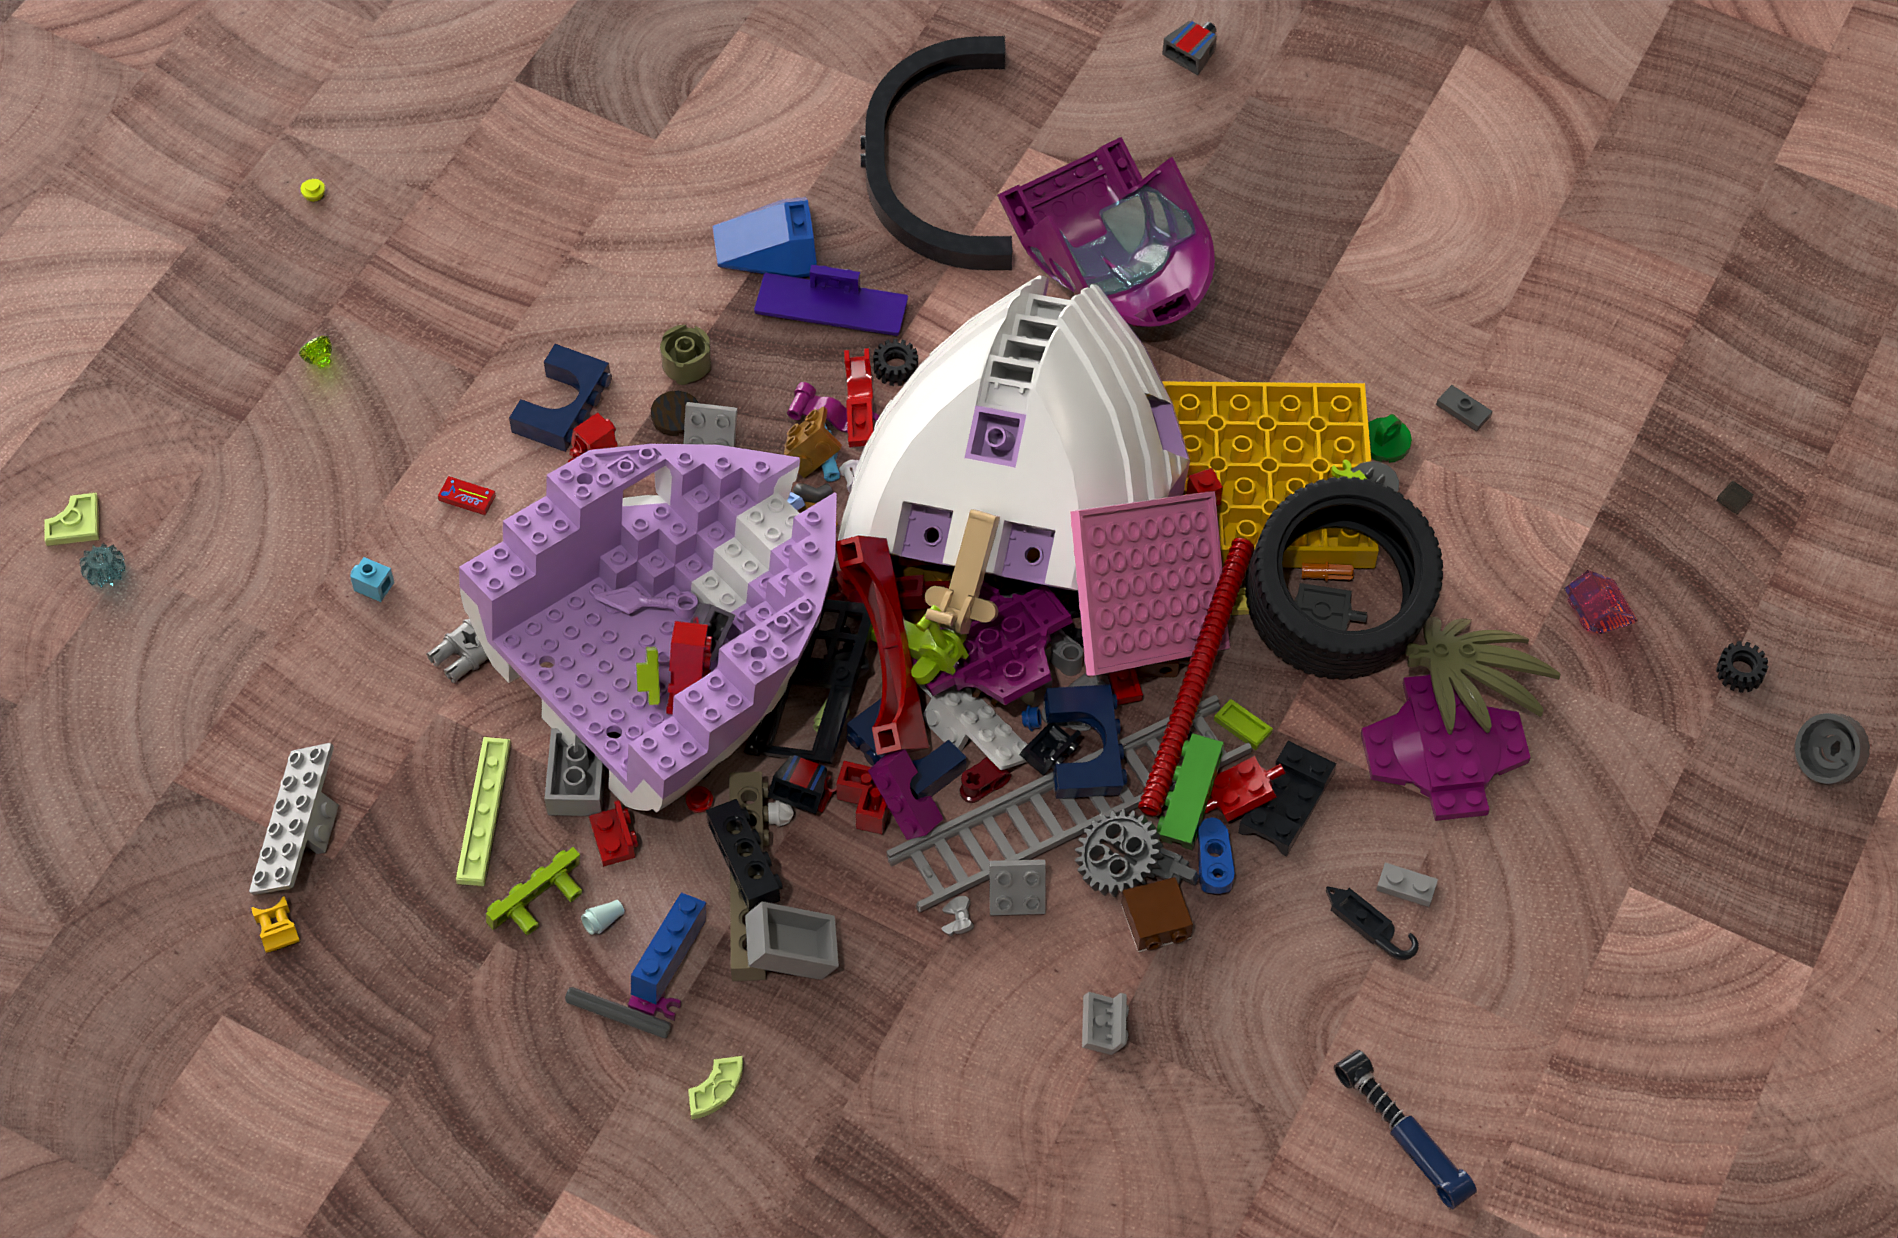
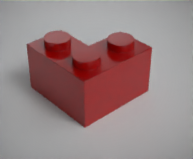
M843 761L836 783L837 800L858 804L855 812L856 829L882 835L890 809L868 771L871 767Z

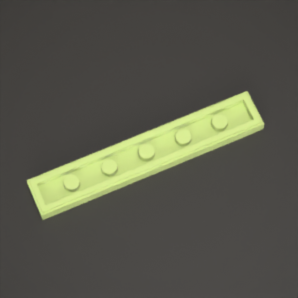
M483 737L456 876L457 884L485 885L510 753V739Z

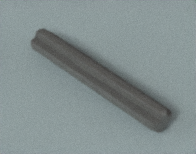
M570 987L565 995V1001L571 1005L653 1035L667 1038L670 1033V1022L580 989Z

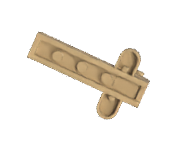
M970 510L949 589L933 586L925 593L927 604L931 607L936 605L941 612L928 609L925 619L937 622L940 628L953 630L960 634H969L972 619L980 622H992L997 618L998 608L996 604L978 597L1000 521L999 516L979 510Z

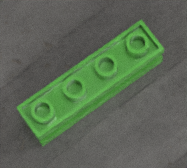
M1193 733L1190 741L1185 740L1181 752L1184 760L1182 766L1177 765L1173 777L1176 785L1174 791L1168 792L1165 802L1168 810L1165 817H1160L1157 826L1162 842L1169 844L1177 842L1182 844L1183 848L1193 850L1198 835V827L1201 826L1225 750L1224 742Z

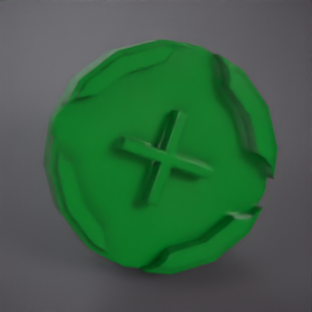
M1394 414L1368 422L1372 459L1379 462L1384 460L1392 463L1403 459L1409 453L1412 442L1411 432Z

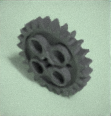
M1122 809L1119 816L1114 810H1111L1110 818L1108 819L1104 814H1101L1100 823L1094 820L1091 821L1094 827L1092 830L1084 828L1087 837L1078 838L1083 847L1075 848V851L1080 855V857L1075 859V862L1080 866L1077 871L1083 876L1082 879L1087 885L1090 884L1089 886L1094 891L1099 889L1103 895H1106L1109 891L1113 897H1116L1118 890L1122 893L1123 890L1130 887H1137L1139 882L1142 885H1146L1147 883L1144 879L1146 876L1155 877L1151 869L1160 868L1155 859L1163 857V854L1157 850L1163 847L1161 841L1158 840L1161 835L1157 830H1154L1156 827L1151 821L1148 822V819L1143 814L1139 816L1134 810L1129 815L1125 809ZM1121 832L1117 838L1113 839L1116 833ZM1101 842H1108L1117 851L1125 853L1128 858L1137 862V864L1132 865L1118 853H1113L1109 847L1101 844ZM1142 845L1138 851L1133 852L1137 846ZM1105 853L1104 857L1097 861V858ZM1125 867L1122 873L1117 874L1120 868Z

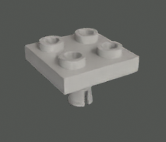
M687 402L685 407L684 444L735 447L738 408Z
M1045 859L989 861L990 915L1045 914Z

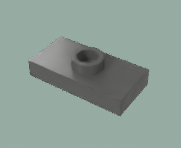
M1453 385L1437 399L1436 403L1438 407L1475 431L1482 427L1493 412Z

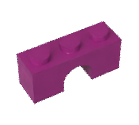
M905 749L886 754L868 770L906 840L926 836L943 820L931 796L915 799L912 795L910 782L918 771Z

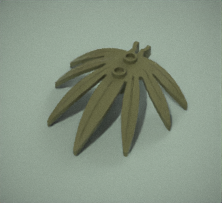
M1430 616L1423 627L1426 644L1420 646L1409 643L1407 645L1408 667L1421 665L1430 670L1435 698L1449 735L1452 734L1455 723L1456 707L1453 688L1484 731L1489 733L1491 729V720L1486 704L1475 685L1464 674L1476 679L1539 717L1543 714V707L1537 699L1520 683L1488 666L1558 680L1561 675L1545 662L1529 654L1508 647L1489 645L1492 643L1508 642L1528 644L1529 638L1502 630H1479L1456 637L1470 626L1472 619L1468 618L1453 620L1445 626L1443 631H1440L1442 626L1441 620Z

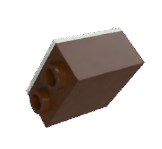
M1176 877L1122 891L1121 906L1138 952L1155 950L1160 946L1182 943L1187 939H1191L1193 923Z

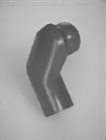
M798 483L793 489V493L802 497L804 502L817 503L833 494L832 488L828 483L818 488Z

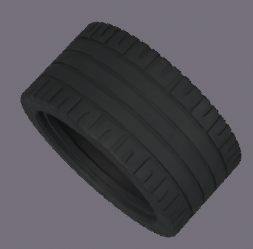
M1342 476L1337 479L1336 477H1331L1327 480H1318L1314 484L1309 483L1304 488L1297 489L1294 494L1291 493L1285 498V501H1282L1274 509L1264 525L1251 556L1246 573L1245 597H1247L1246 604L1250 610V618L1254 621L1253 625L1259 631L1258 635L1260 638L1265 640L1267 647L1272 649L1277 657L1283 658L1282 661L1287 664L1290 663L1297 670H1303L1306 674H1315L1316 677H1327V679L1333 680L1335 678L1346 680L1347 678L1356 679L1359 676H1369L1370 673L1374 674L1382 668L1385 669L1406 652L1409 643L1415 641L1439 599V593L1442 588L1441 581L1443 580V560L1441 559V548L1438 547L1439 541L1434 536L1435 532L1432 526H1429V521L1425 516H1422L1420 509L1413 506V502L1409 499L1406 500L1400 492L1396 493L1393 491V488L1385 487L1377 481L1374 483L1370 479L1364 478L1362 480L1360 477L1348 478L1347 476ZM1326 528L1348 529L1369 537L1389 554L1398 570L1402 584L1400 611L1387 622L1377 627L1360 631L1338 630L1315 621L1301 610L1287 589L1282 566L1284 551L1303 535Z

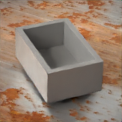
M767 902L759 903L745 915L748 967L822 980L839 967L834 915Z

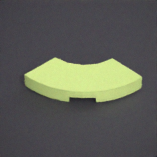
M742 1056L714 1059L713 1070L708 1079L701 1085L688 1089L691 1119L701 1118L714 1113L732 1098L742 1078Z

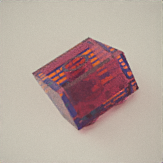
M1587 570L1564 588L1569 596L1567 598L1569 604L1573 609L1577 610L1581 617L1579 618L1580 624L1587 631L1603 634L1638 621L1615 580Z

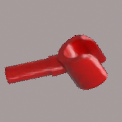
M832 776L825 779V791L818 807V811L823 813L832 793L837 791L836 787L834 789L829 787V781Z

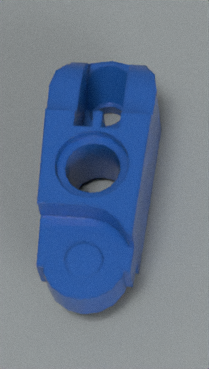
M1211 817L1205 819L1201 826L1198 827L1199 882L1202 891L1221 894L1231 891L1235 871L1228 828H1226V825L1221 820ZM1210 853H1216L1219 856L1213 857L1210 855ZM1217 873L1221 874L1222 877L1217 878Z

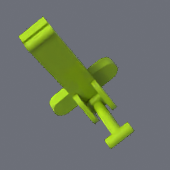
M932 605V607L930 608L932 610L941 612V610L936 605ZM925 615L917 624L903 619L910 656L918 660L911 669V674L916 683L923 685L931 682L940 670L953 675L956 672L953 666L960 657L966 659L969 656L963 645L967 634L956 633V631L949 629H940L937 622L925 619ZM872 628L869 639L877 642L874 629Z

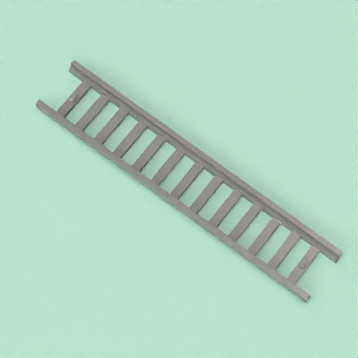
M1216 695L1200 702L1197 706L1198 710L1195 713V718L1192 721L1200 736L1218 740L1204 720V717L1220 709L1219 699ZM1169 717L1118 741V744L1123 745L1124 759L1143 787H1146L1149 772L1135 753V750L1147 746L1154 758H1156V753L1160 750L1158 739L1164 736L1167 722L1170 721ZM1249 742L1228 753L1224 750L1219 768L1251 753L1252 747ZM1103 748L1073 763L1091 761L1103 752ZM1052 772L932 829L926 836L911 839L887 850L886 856L891 867L911 858L933 895L916 903V909L920 913L989 879V860L970 829L983 824L1005 860H1030L1084 834V828L1092 830L1094 827L1091 821L1094 820L1100 823L1101 814H1104L1108 819L1110 818L1111 810H1114L1119 816L1122 809L1129 812L1138 808L1142 794L1134 797L1127 785H1124L1120 795H1118L1123 803L1113 808H1110L1103 796L1089 797L1099 812V815L1087 820L1074 798H1061L1059 800L1076 824V826L1063 831L1041 795L1051 790L1055 792ZM1173 778L1172 784L1169 786V791H1173L1176 785V782L1173 781ZM1028 801L1031 802L1052 835L1051 838L1041 843L1018 809V806ZM1005 812L1028 846V849L1018 854L1015 853L994 820L995 817ZM959 835L981 872L968 877L946 841ZM934 846L957 882L945 889L922 854L923 851Z

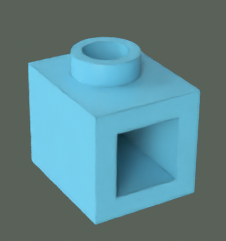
M363 557L359 565L353 567L350 574L354 591L379 602H382L394 584L391 568Z

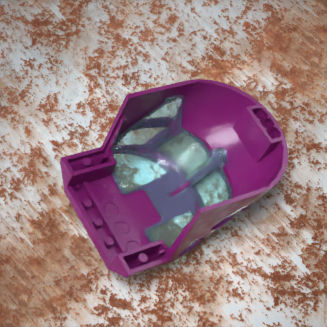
M1119 137L1102 145L1095 152L1022 186L1016 185L997 195L1021 244L1041 270L1076 295L1081 294L1082 289L1090 288L1091 284L1098 285L1129 325L1153 327L1177 321L1190 313L1201 302L1210 286L1215 264L1213 240L1208 226L1173 157L1167 159L1149 175L1142 178L1123 138Z

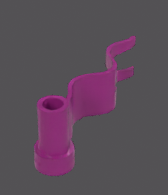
M800 382L794 392L795 397L787 411V415L793 420H800L802 415L807 416L812 410H819L824 406L828 410L826 420L830 421L837 430L848 433L847 408L835 398L816 396V389L811 384ZM873 412V420L877 422L880 416Z

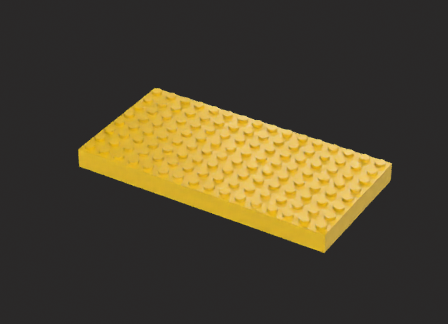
M1162 381L1174 405L1190 458L1183 495H1187L1188 476L1210 468L1214 470L1223 486L1221 505L1216 507L1222 567H1224V562L1227 559L1226 557L1230 546H1232L1233 539H1247L1254 545L1255 549L1270 515L1291 493L1294 494L1297 489L1304 488L1309 483L1314 484L1318 480H1327L1333 477L1331 470L1334 465L1340 471L1345 470L1342 467L1343 460L1345 459L1351 463V471L1360 463L1371 461L1365 383ZM1320 529L1305 534L1294 541L1283 553L1282 566L1286 568H1302V563L1326 564V561H1328V564L1353 565V568H1375L1379 551L1378 543L1361 533L1348 529ZM1037 548L1031 549L1027 554L1029 562L1040 557V552Z

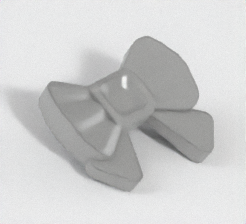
M955 897L942 909L944 913L955 915V921L942 927L943 932L949 936H952L954 933L968 932L974 927L973 923L969 920L967 909L970 905V899L968 897Z

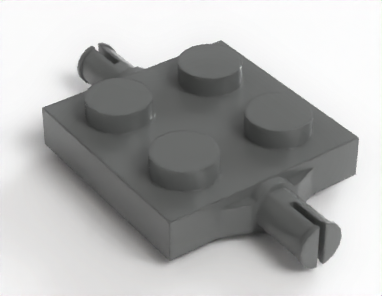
M1304 583L1299 584L1298 594L1294 601L1302 611L1315 621L1325 626L1345 631L1350 620L1366 623L1367 612L1352 610L1350 603L1352 591Z

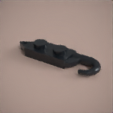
M1326 887V893L1332 905L1330 911L1373 945L1375 943L1397 960L1411 959L1416 955L1419 950V943L1412 933L1408 934V938L1412 943L1411 948L1408 950L1399 949L1390 942L1393 938L1395 927L1389 918L1351 888L1344 890Z

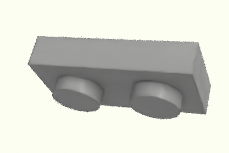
M1385 863L1376 890L1430 907L1438 879Z

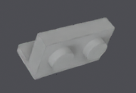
M1088 992L1083 996L1082 1048L1113 1055L1125 1046L1128 1040L1126 1018L1129 1007L1126 1004V994L1119 993L1116 997L1111 998Z

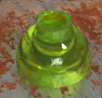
M319 336L302 346L298 355L305 362L317 365L321 369L332 362L330 359L332 352L331 340L328 336Z

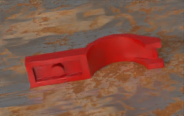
M869 348L864 349V356L850 357L849 350H844L848 391L846 405L849 448L865 446L874 431L873 386Z

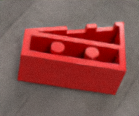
M675 621L670 649L669 671H671V683H668L669 699L666 714H673V702L676 694L711 673L712 653L710 652L712 636H708V625Z

